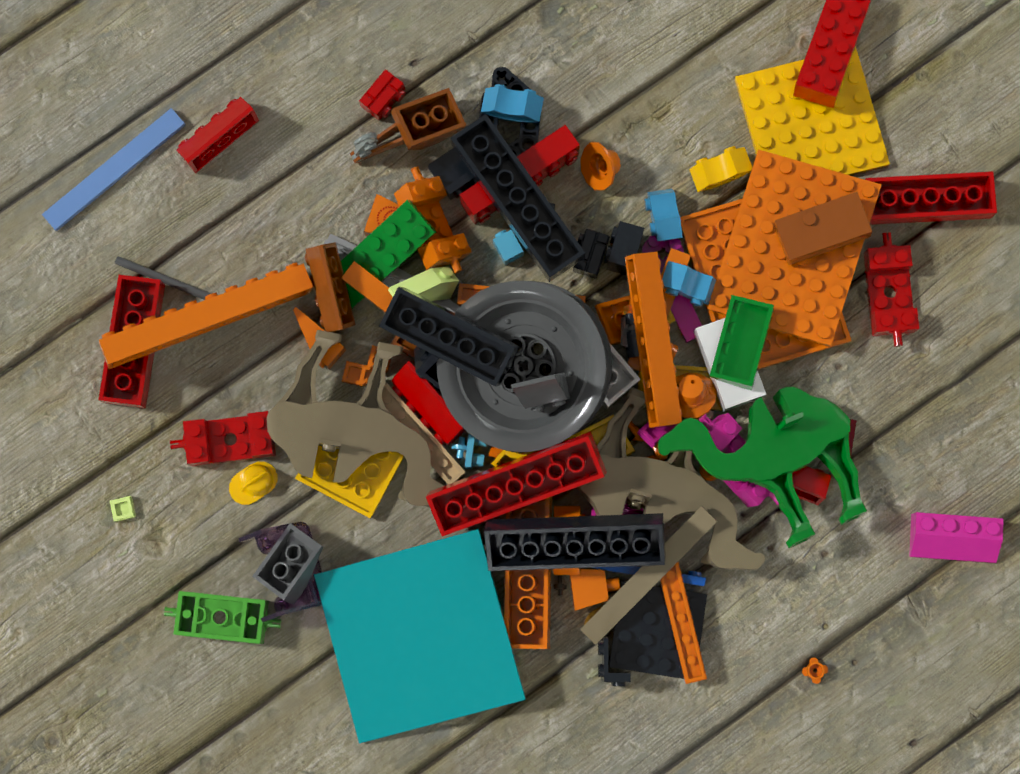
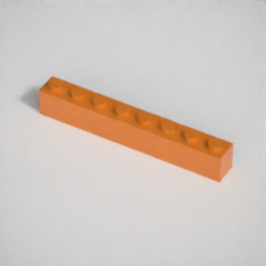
M657 252L633 254L625 257L649 428L679 424L682 422L683 413L679 405V388L676 384V367L672 356L673 346L670 343L669 336L670 325L666 315L667 303L664 300V283L660 274L661 262Z

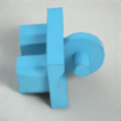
M471 434L468 435L467 446L465 445V437H459L458 444H452L451 448L457 450L456 458L463 459V453L466 451L465 469L484 467L485 455L475 454L474 446L486 447V444Z

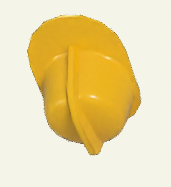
M258 461L250 464L231 479L229 484L231 497L235 502L242 505H249L258 501L275 488L278 480L277 472L267 462Z

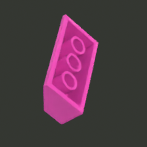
M920 512L911 514L909 557L997 563L1003 541V518Z

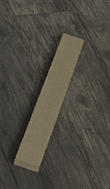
M701 506L665 543V565L642 566L580 630L596 645L718 521Z

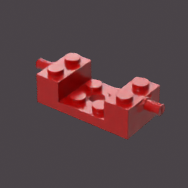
M891 232L882 233L883 246L868 248L863 253L872 336L893 335L894 347L903 346L902 334L915 333L919 330L917 308H913L909 269L913 266L911 246L892 245ZM886 287L893 288L895 296L888 298L884 294V289Z
M269 411L247 413V416L209 421L205 419L183 421V439L170 440L171 450L184 448L187 464L190 466L276 456L275 442L267 431V415ZM235 434L237 438L236 443L231 446L227 445L225 442L226 436Z

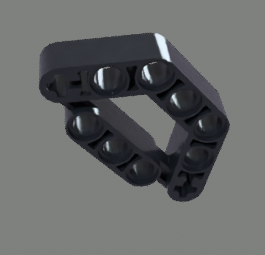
M498 67L493 71L491 87H495L496 84L507 87L508 84L507 89L511 90L520 89L524 91L525 89H530L506 67ZM505 76L506 82L503 79L498 81V77L503 78ZM485 92L483 93L481 98L479 118L485 115L484 113H481ZM487 115L490 119L494 120L493 124L498 130L499 118ZM540 121L533 122L536 126L533 130L525 128V125L529 122H521L519 139L508 144L516 157L526 151L522 147L525 143H531L533 146L538 143Z

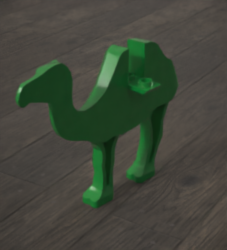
M785 387L779 389L773 396V400L783 417V421L778 424L772 418L762 397L756 399L749 408L747 441L744 446L734 453L726 454L717 449L708 429L703 423L693 418L683 420L669 433L659 439L658 452L663 456H667L670 452L692 451L701 466L715 478L726 481H748L765 487L772 492L792 528L791 535L786 542L788 548L801 544L815 535L794 489L792 473L806 467L816 457L827 466L838 482L843 501L842 513L838 519L840 524L848 523L867 512L860 497L858 470L850 458L849 417L831 401L811 396L798 388Z

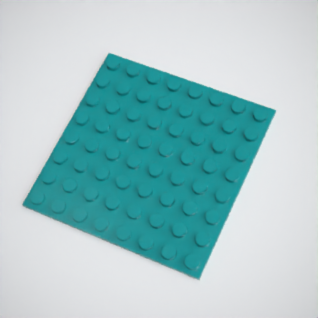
M479 529L314 575L359 744L526 700L491 571H488L487 556Z

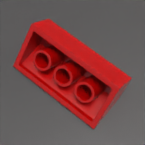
M242 97L231 100L224 111L214 114L207 125L200 126L194 132L195 135L190 139L183 140L178 145L179 148L176 151L195 174L259 122L254 109Z
M408 361L391 380L394 385L392 389L399 397L403 395L407 399L406 405L413 413L417 411L422 416L419 420L427 429L431 427L436 432L433 436L441 445L446 443L447 446H450L466 430L452 416L444 399L426 379H422L417 375L415 367Z

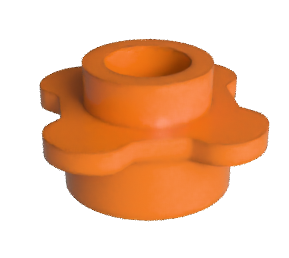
M814 657L809 660L807 667L802 669V674L811 678L815 684L820 683L821 678L828 672V667L819 663L818 659Z

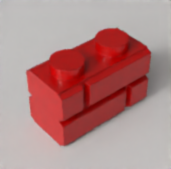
M385 69L361 97L359 104L364 110L380 121L382 117L386 118L393 109L391 106L395 101L400 102L406 94L405 84Z

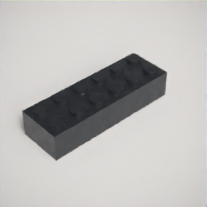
M405 287L397 288L379 327L495 387L501 385L519 348L518 345Z

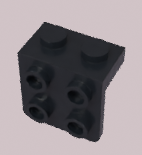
M454 148L428 166L429 171L434 177L440 176L450 200L455 197L459 198L461 193L478 183Z
M417 346L414 349L415 371L417 375L422 379L430 381L440 391L437 377V360L439 357Z
M603 637L602 642H598V655H602V664H598V677H602V682H611V686H626V682H631V673H608V637Z

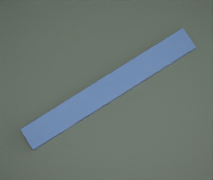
M172 108L169 109L42 214L55 231H58L186 126Z

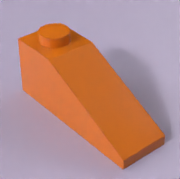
M295 307L293 309L309 349H311L316 341V331L324 330ZM340 343L332 345L323 356L319 366L322 369L325 366L331 369L346 351L345 347Z

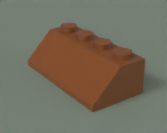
M336 242L307 248L305 261L311 270L310 280L316 291L315 302L317 307L320 308L321 326L325 328V331L332 332L356 325L346 282L341 279L344 274Z

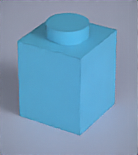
M503 230L495 235L493 244L505 265L524 256V251L512 230L508 232Z

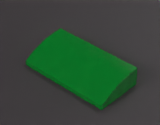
M735 295L731 296L709 377L752 391L773 315L774 305Z

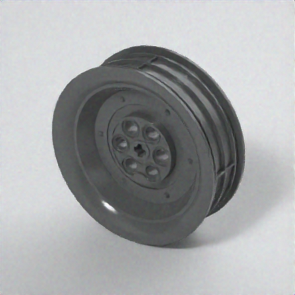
M509 281L481 290L463 303L455 312L457 315L512 343L516 339L522 342V349L517 351L501 385L497 387L441 358L437 360L438 383L445 404L455 420L473 437L487 445L506 451H537L552 447L578 433L597 414L609 390L612 376V354L602 323L592 309L579 297L564 288L545 282ZM536 343L543 345L544 351L541 355L534 352V345ZM528 361L527 366L529 370H522L523 364L521 362ZM544 363H548L551 366V373L549 375L565 372L570 398L565 399L566 404L553 407L552 403L544 404L545 409L532 411L531 407L525 409L512 388L507 385V379L510 376L514 377L517 383L549 376L542 373L541 367Z

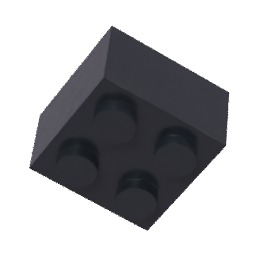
M622 221L619 222L618 227L614 226L610 243L613 246H608L604 263H607L606 270L627 275L625 257L638 253L644 232L643 227Z

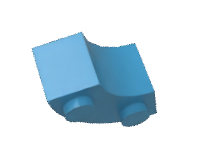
M496 84L495 87L485 89L481 113L516 122H539L544 98L537 95L534 90L516 91L507 89L504 85Z
M665 189L647 192L648 198L644 199L646 211H650L651 236L655 235L657 241L683 238L681 219L674 190Z
M668 261L662 278L664 288L666 289L665 293L691 299V304L701 307L703 304L709 305L716 279L713 276Z

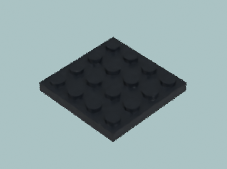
M621 581V587L626 583L625 581ZM653 586L615 625L609 667L684 679L662 587ZM686 591L700 648L707 594Z

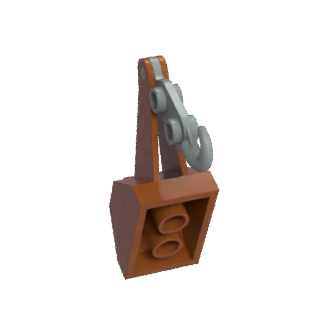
M446 88L393 108L391 114L395 123L378 135L375 132H369L354 141L356 149L350 155L356 164L403 144H406L408 150H422L444 141L463 130L467 125L450 89ZM398 132L401 133V138L376 148L381 142Z

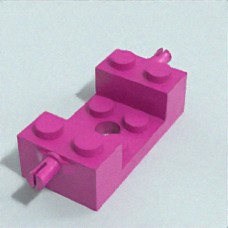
M729 413L719 415L713 421L706 414L699 419L708 429L715 446L721 452L726 454L734 453L746 443L738 434L743 428ZM723 480L747 507L759 506L768 496L776 505L779 504L775 495L765 487L748 481Z

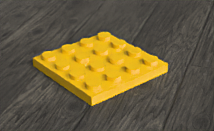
M318 446L312 479L299 473L295 479L371 519L404 456L397 452L374 454L366 459L347 480L333 483L339 449H336L335 452H328L322 450V446Z

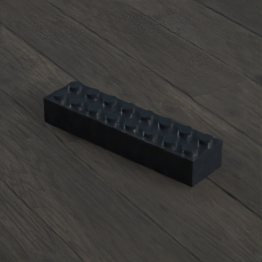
M486 114L450 138L451 145L549 282L585 258V252Z
M663 513L487 520L484 530L488 571L665 565L666 548Z

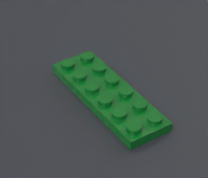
M406 200L341 260L343 274L355 261L383 282L437 231L410 200ZM346 283L353 309L365 297Z

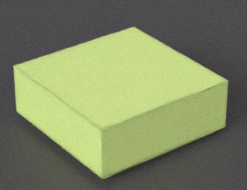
M132 496L110 501L114 522L136 517Z

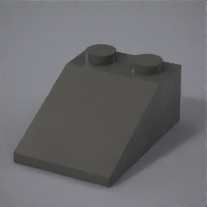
M565 372L511 384L512 390L525 409L531 407L532 411L545 409L544 404L552 403L553 407L566 404L565 399L570 398Z
M290 523L252 577L282 600L294 605L308 585L323 546Z

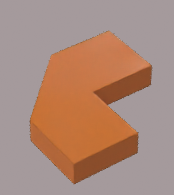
M372 345L367 365L346 361L342 377L343 383L360 387L367 385L378 346ZM391 359L388 361L385 373L389 371Z

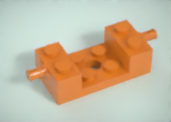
M419 166L414 167L410 171L415 181L404 184L394 193L397 203L400 207L406 200H410L437 231L418 249L426 270L451 264L454 274L463 271L459 262L472 252L464 233L453 235L439 203V201L447 196L440 176L424 178Z

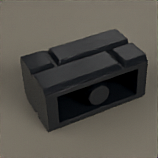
M585 229L584 234L580 233L577 242L584 250L585 258L574 265L573 272L597 279L610 236L591 229Z

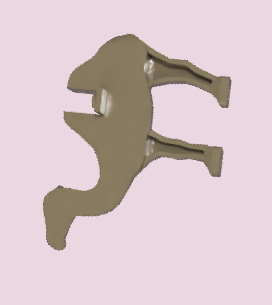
M317 330L315 343L306 357L297 366L294 383L267 415V431L271 439L287 453L294 469L302 476L311 479L318 446H322V450L328 452H335L336 449H339L333 483L347 480L366 459L374 454L397 452L403 455L407 461V472L398 498L415 506L429 505L425 496L430 491L445 485L430 477L431 455L428 444L421 435L400 423L385 407L382 400L388 361L395 356L401 355L403 347L378 342L377 353L375 354L372 372L367 381V387L357 403L342 401L318 402L316 400L315 388L316 370L327 350L332 345L341 342L342 335Z
M630 388L626 403L609 421L605 436L597 445L607 471L605 477L577 487L578 491L593 506L596 516L622 515L624 505L628 504L629 508L635 510L644 509L643 514L663 513L664 524H666L676 516L695 513L703 506L718 522L713 526V533L707 552L701 558V563L710 564L724 570L758 569L764 563L765 556L762 553L750 551L736 541L738 520L735 508L728 498L707 484L695 471L691 462L692 451L674 452L667 462L647 457L626 456L628 425L637 411L646 407L644 391ZM709 411L706 414L710 420L713 419V411Z

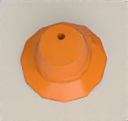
M590 142L584 148L580 158L581 172L586 183L594 190H606L613 184L614 176L619 172L621 166L620 158L614 150H607L599 142Z
M685 373L676 377V384L679 388V405L683 413L682 418L698 419L704 414L709 413L716 403V389L712 380L700 373Z

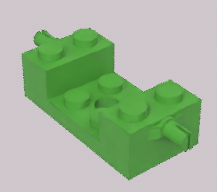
M179 591L177 608L165 607L164 611L173 612H164V616L175 617L173 635L264 644L265 632L268 627L281 628V624H273V622L281 623V619H272L268 616V600ZM218 611H223L226 615V620L222 624H218L214 619Z

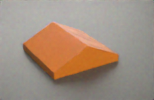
M630 295L595 305L611 345L620 344L621 316L633 313Z

